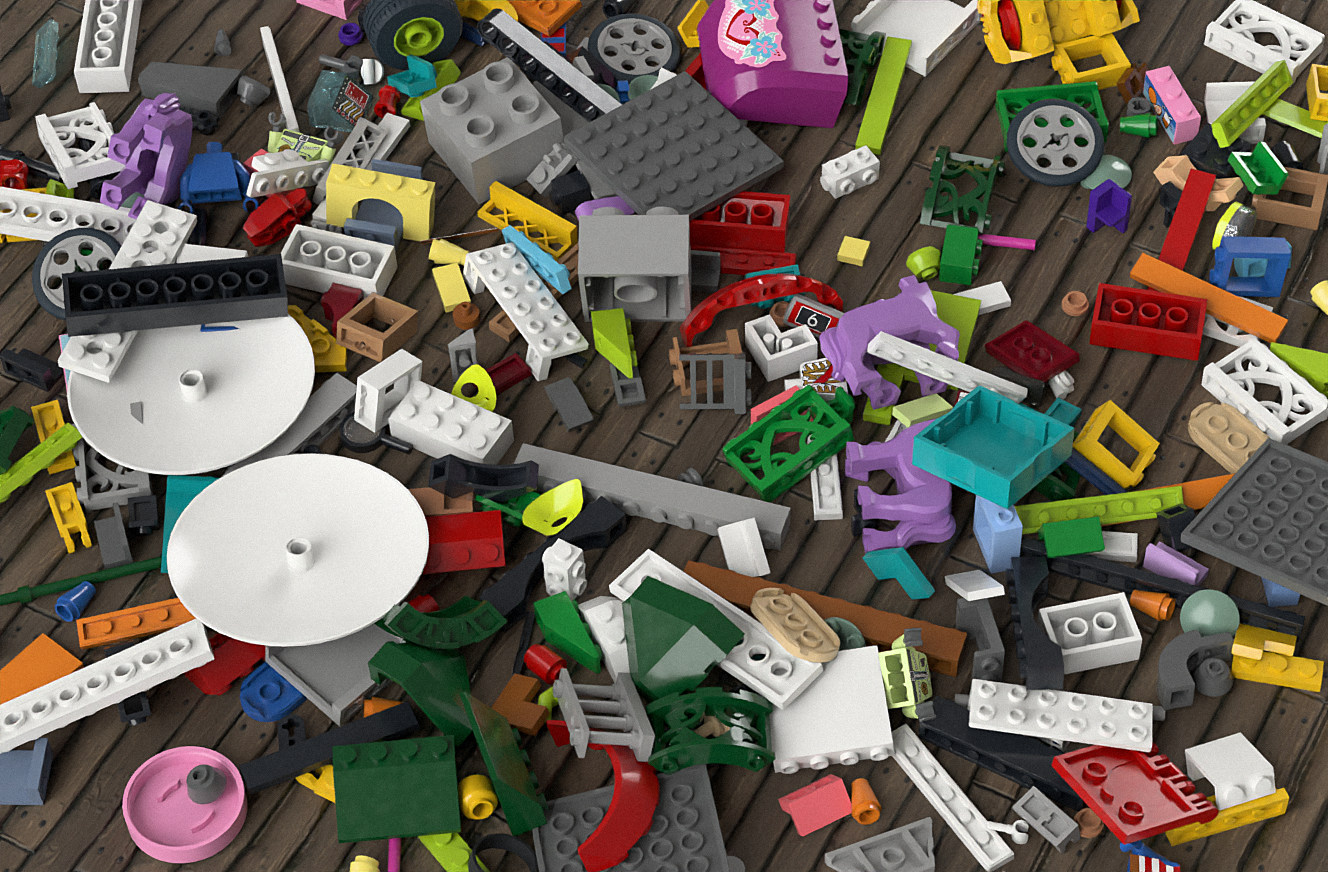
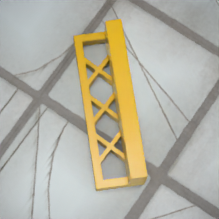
M497 181L489 187L491 199L477 211L479 218L500 230L509 226L508 221L519 220L523 222L524 226L513 228L518 232L522 231L532 243L536 242L542 251L550 253L556 262L578 243L576 225ZM496 207L502 210L504 214L493 216L489 212ZM539 231L544 234V237L540 238L528 236L529 232ZM560 243L564 246L559 251H555L549 248L548 244Z
M1275 787L1276 793L1220 810L1216 818L1211 822L1202 825L1199 822H1195L1165 833L1171 846H1175L1286 813L1289 796L1285 788L1276 789ZM1213 795L1207 797V799L1211 801L1212 804L1217 808L1216 796Z

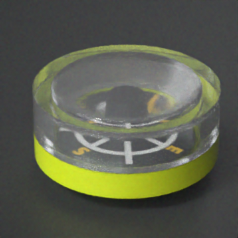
M1234 202L1218 222L1212 243L1213 250L1220 246L1222 236L1250 237L1256 223L1257 211L1239 202Z

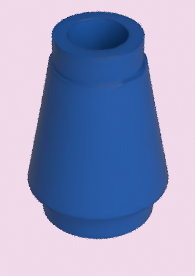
M84 581L60 596L55 605L56 613L68 622L78 619L96 594L94 586Z

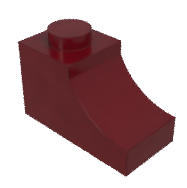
M333 282L328 292L323 294L321 306L324 308L325 319L333 322L332 332L333 337L336 339L337 321L362 302L364 297L361 289Z

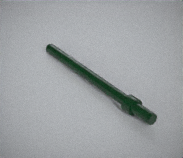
M162 556L34 587H29V585L18 587V591L0 595V606L21 602V604L33 602V598L71 590L84 581L96 584L161 568Z

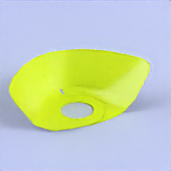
M478 364L470 366L460 376L451 392V395L493 412L496 405V391L492 380L486 370ZM471 382L477 385L479 391L475 397L468 398L462 394L461 388L466 383Z
M574 479L563 483L530 503L522 516L524 525L546 536L554 535L573 521L582 509L583 495L580 480ZM563 517H567L566 522H564L562 525L552 527L554 522Z

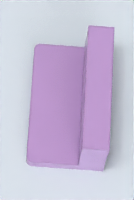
M1160 541L1156 546L1150 543L1146 547L1143 567L1157 575L1178 579L1195 586H1200L1208 576V568Z

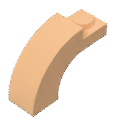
M1187 155L1167 157L1156 168L1154 174L1162 185L1171 181L1178 189L1183 191L1190 169L1196 168L1192 165ZM1240 177L1216 179L1205 211H1215L1221 203L1232 201L1236 197L1237 192L1244 186Z

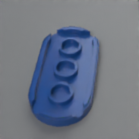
M266 661L243 681L240 689L242 709L250 718L260 722L278 721L284 716L289 715L308 699Z

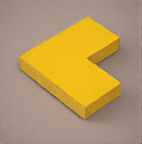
M1239 623L1231 653L1256 660H1261L1263 650L1293 656L1297 636Z

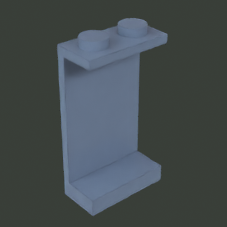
M372 159L371 161L372 171L423 180L422 167ZM374 198L363 199L356 218L346 219L344 224L345 235L392 245L396 252L403 237L402 214L395 206L384 200Z
M48 738L36 739L33 751L11 750L0 754L1 805H44L53 759V751Z

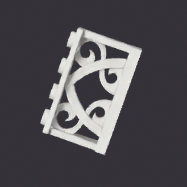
M1235 0L1215 22L1212 21L1207 26L1204 45L1262 74L1276 61L1285 60L1293 83L1289 86L1291 87L1296 82L1298 75L1322 52L1325 35L1256 1ZM1236 16L1242 18V19H1241V23H1242V24H1239V23L1235 20V17H1236ZM1228 24L1232 26V28L1227 29L1226 27ZM1271 32L1277 37L1280 46H1262L1255 42L1252 33ZM1301 48L1306 49L1304 51H1295ZM1290 56L1298 59L1295 62L1290 59Z
M95 102L89 103L90 107L47 117L46 114L35 116L39 138L67 189L78 187L77 182L119 172L125 167L120 162L104 157L108 155L110 138L114 131L111 123L106 121L103 109L99 110ZM76 137L95 141L93 147L87 152L81 149L68 148L75 142Z
M1254 337L1214 364L1212 362L1204 367L1201 385L1221 403L1235 407L1275 441L1288 445L1289 442L1328 418L1327 397L1314 389L1304 377L1299 376L1285 361L1280 360L1265 344L1260 343ZM1249 359L1248 371H1244L1241 363ZM1235 367V373L1226 374L1228 371ZM1244 383L1246 384L1248 391H1245L1243 389L1245 386ZM1253 383L1279 386L1282 395V405L1272 401L1258 402L1253 398L1255 390ZM1305 408H1306V409H1308L1310 412H1309L1307 415H1300V414H1296V413H1294V412H1292V411H1290V410L1292 409L1293 411H1296V412H1303V411H1305ZM1288 418L1296 421L1289 427L1285 425Z

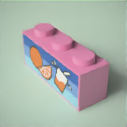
M1170 66L1146 71L1143 94L1149 101L1154 113L1158 115L1159 121L1173 144L1193 140L1199 133L1201 116Z

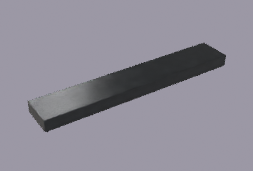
M406 701L239 766L240 772L251 795L333 763L332 746L391 741L419 730V724L409 702Z

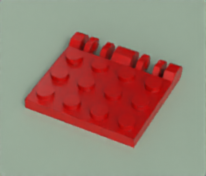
M1153 742L1150 752L1092 745L1055 756L1053 759L1052 767L1124 845L1195 822H1199L1201 825L1211 822L1219 812L1203 793L1193 794L1196 790L1195 785L1191 781H1187L1186 775L1174 763H1170L1166 755H1157L1159 748Z

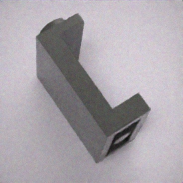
M965 598L957 599L955 628L967 633V640L975 639L978 651L974 653L972 679L1001 683L1005 650L988 599L983 598L968 601Z

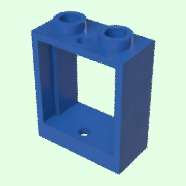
M1222 236L1220 246L1215 249V266L1209 273L1210 284L1236 296L1280 297L1291 257L1286 239L1276 237ZM1233 258L1269 259L1264 277H1229Z

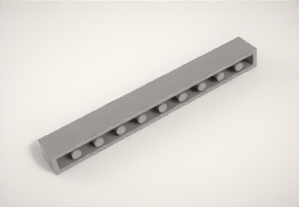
M524 443L514 464L532 460L539 464L537 490H535L537 492L546 493L563 483L579 479L582 486L583 503L589 504L603 496L627 515L640 516L659 523L664 522L677 525L683 529H693L712 536H719L718 527L755 517L761 542L765 549L781 551L790 527V507Z

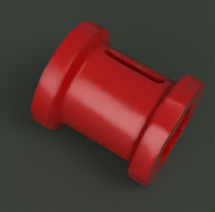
M386 85L380 88V99L374 107L375 114L380 118H384L387 113L396 115L397 110L395 106L401 99V92L397 88Z

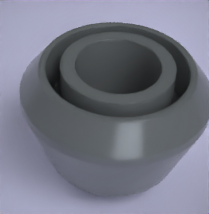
M243 76L239 79L237 94L241 95L240 101L253 107L254 103L260 105L270 96V89L250 77Z
M1206 659L1193 672L1192 679L1195 687L1204 695L1212 697L1222 696L1232 688L1233 675L1228 665L1221 659Z
M206 764L194 767L187 776V793L189 798L197 804H209L216 801L226 788V776L220 769Z

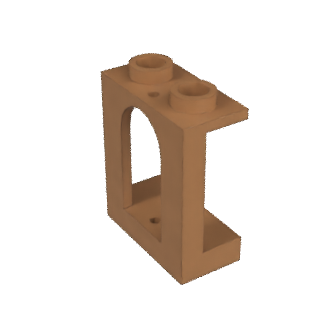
M737 329L726 330V342L679 348L677 337H674L673 349L668 350L670 365L676 366V370H673L674 385L680 386L682 396L691 395V380L685 378L683 370L686 365L690 364V361H679V354L742 353ZM696 360V362L707 361V360ZM723 377L713 379V392L724 391ZM707 380L696 381V394L707 393Z

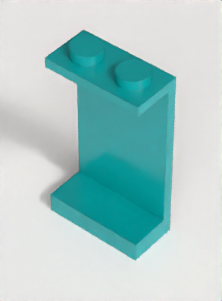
M168 475L161 573H168V543L178 518L199 493L220 478L212 476Z

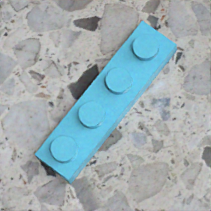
M511 225L502 229L506 244L514 243L515 247L538 275L562 294L571 289L568 280L570 273L564 264L557 263L550 253L542 251L539 245L528 240L522 231L518 232Z

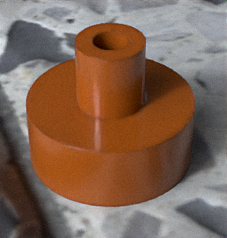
M462 302L457 305L453 310L454 324L464 330L476 327L480 322L478 307L469 302Z

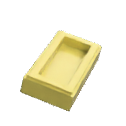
M458 263L432 269L446 313L453 311L462 302L471 303Z

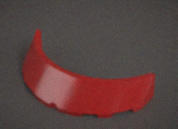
M783 273L760 275L730 284L707 297L690 312L679 330L685 347H692L694 336L707 330L712 325L713 317L716 313L724 309L802 292H813L816 294L819 303L824 305L831 304L833 309L843 312V300L829 285L812 278Z
M546 721L557 747L570 743V733L565 721ZM589 727V730H590V731L608 732V731H604V730H600V729L590 728V727ZM587 744L592 750H606L611 759L615 774L614 793L605 817L592 835L578 847L579 856L587 872H599L616 866L629 856L627 851L632 848L641 836L647 835L653 824L652 816L655 808L659 806L660 784L655 776L657 773L655 768L649 765L648 762L637 761L633 749H630L627 745Z

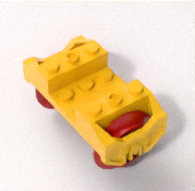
M1133 0L977 1L978 13L982 14L980 21H983V26L985 27L982 30L987 33L984 35L985 43L994 61L1001 64L1034 58L1054 51V46L1089 35L1102 36L1140 21L1138 10Z

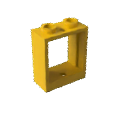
M1112 33L1102 36L1094 35L1055 45L1054 56L1051 58L1053 69L1059 72L1062 84L1096 81L1098 90L1117 86L1116 83L1127 68L1131 67L1130 62ZM1101 54L1108 66L1078 73L1071 61Z
M1312 64L1306 83L1310 119L1328 121V94L1319 92V90L1328 91V66Z
M1109 400L1094 410L1072 447L1125 489L1130 485L1135 487L1144 477L1142 471L1155 459L1156 455L1154 452L1160 443ZM1107 425L1139 452L1130 469L1097 441Z

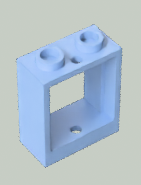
M976 495L973 531L990 573L993 574L1011 569V557L1020 556L1023 529L1014 505L1009 509L1003 508Z

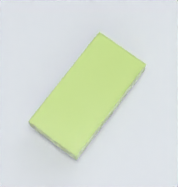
M932 394L894 406L892 415L908 428L917 423L937 419L950 412L953 406L938 394Z

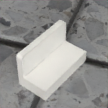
M755 517L718 527L717 531L728 569L751 577L770 573Z

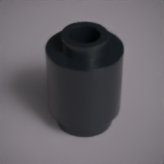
M1281 141L1271 148V151L1283 167L1303 170V163L1292 144L1287 141Z

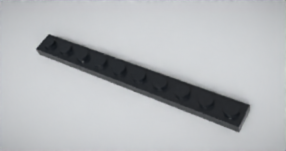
M1021 538L1019 557L1046 556L1048 572L1130 595L1135 589L1166 593L1170 595V598L1175 599V607L1182 609L1185 601L1193 593L1209 589L1188 584L1178 579L1156 575L1150 571L1131 568L1121 563L1099 559L1093 555L1078 554L1048 558L1045 543L1036 539ZM1228 595L1237 603L1240 616L1239 623L1297 636L1296 642H1299L1306 616L1270 607L1264 603L1245 600L1235 595Z

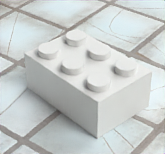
M1124 592L1039 609L1037 625L1050 640L1061 646L1064 674L1139 660L1142 637Z

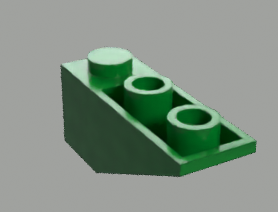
M566 591L534 602L535 620L545 640L594 673H601L600 661L603 660L602 651L597 643H592L590 639L592 634L587 622H581L579 618L581 613L575 600L571 601Z

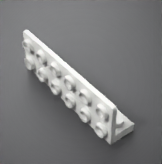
M507 243L466 254L463 279L474 294L484 292L486 285L529 344L525 363L531 368L532 374L537 381L548 378L549 368L552 363L551 359L588 349L589 344L520 251L515 247L514 243Z
M972 679L967 710H970V727L1150 752L1152 749L1153 704L1050 689L1027 690L1026 686Z

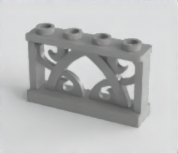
M141 402L130 403L131 415L143 424ZM83 437L77 441L78 444L73 448L75 461H79V466H75L77 483L81 482V487L77 488V497L79 503L84 504L87 513H93L92 510L113 507V503L117 502L119 506L128 505V498L153 495L151 473L138 470L127 472L125 470L127 467L120 464L116 469V473L112 472L97 462L101 454L88 444ZM87 446H90L91 448L87 453ZM89 470L94 474L91 478H89ZM109 483L113 484L110 491L102 492L108 488ZM97 484H101L102 487L100 488V491L102 493H93V487Z

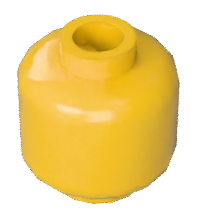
M476 774L470 775L458 783L459 805L464 816L469 819L480 820L487 818L495 811L498 805V796L489 778Z

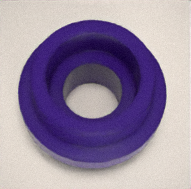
M346 23L340 28L338 33L339 41L345 45L358 44L363 39V31L355 23Z

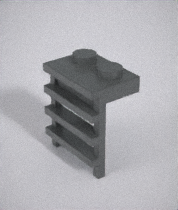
M745 353L679 354V361H690L691 403H680V409H735V414H746V406H751V389L746 390V379H751V362H745ZM696 360H707V403H697ZM712 360H723L724 402L713 403Z

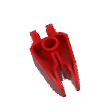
M297 188L285 197L281 193H274L249 215L243 230L247 233L246 237L255 247L271 245L291 234L296 224L301 225L300 218L312 208L310 200L307 199L308 194L306 190Z

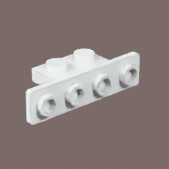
M290 149L255 156L251 166L259 172L252 173L247 196L253 198L318 185L328 169L329 161L321 159L307 162L296 151Z

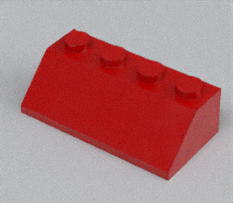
M742 191L689 221L690 245L785 253L791 195Z
M501 510L425 517L429 532V551L421 575L506 567Z
M218 632L209 639L215 659L182 674L204 694L221 695L232 687L231 682L238 676L242 678L254 670L253 664L260 659L265 660L266 645L248 643Z

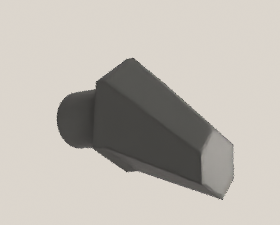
M220 29L216 36L214 52L219 56H228L231 54L230 42L225 31Z

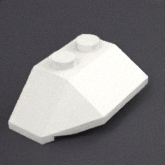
M599 596L578 605L581 613L579 618L581 622L586 621L592 634L590 639L593 644L597 643L603 654L602 661L614 683H616L618 672L630 673L622 603L624 601L620 598Z

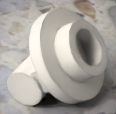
M363 59L361 75L364 84H377L383 79L384 67L380 61L376 59Z
M1066 370L1048 380L1056 398L1065 399L1067 394L1074 390V379Z

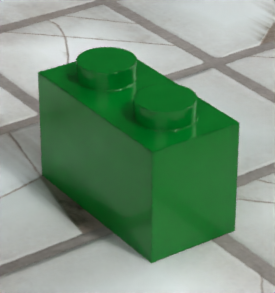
M947 225L940 262V282L971 285L972 275H978L980 259L975 258L976 255L981 256L983 240L978 239L979 228Z

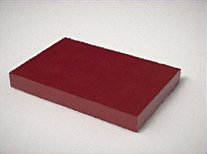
M1027 320L985 344L986 353L1036 386H1040L1080 361L1079 353Z

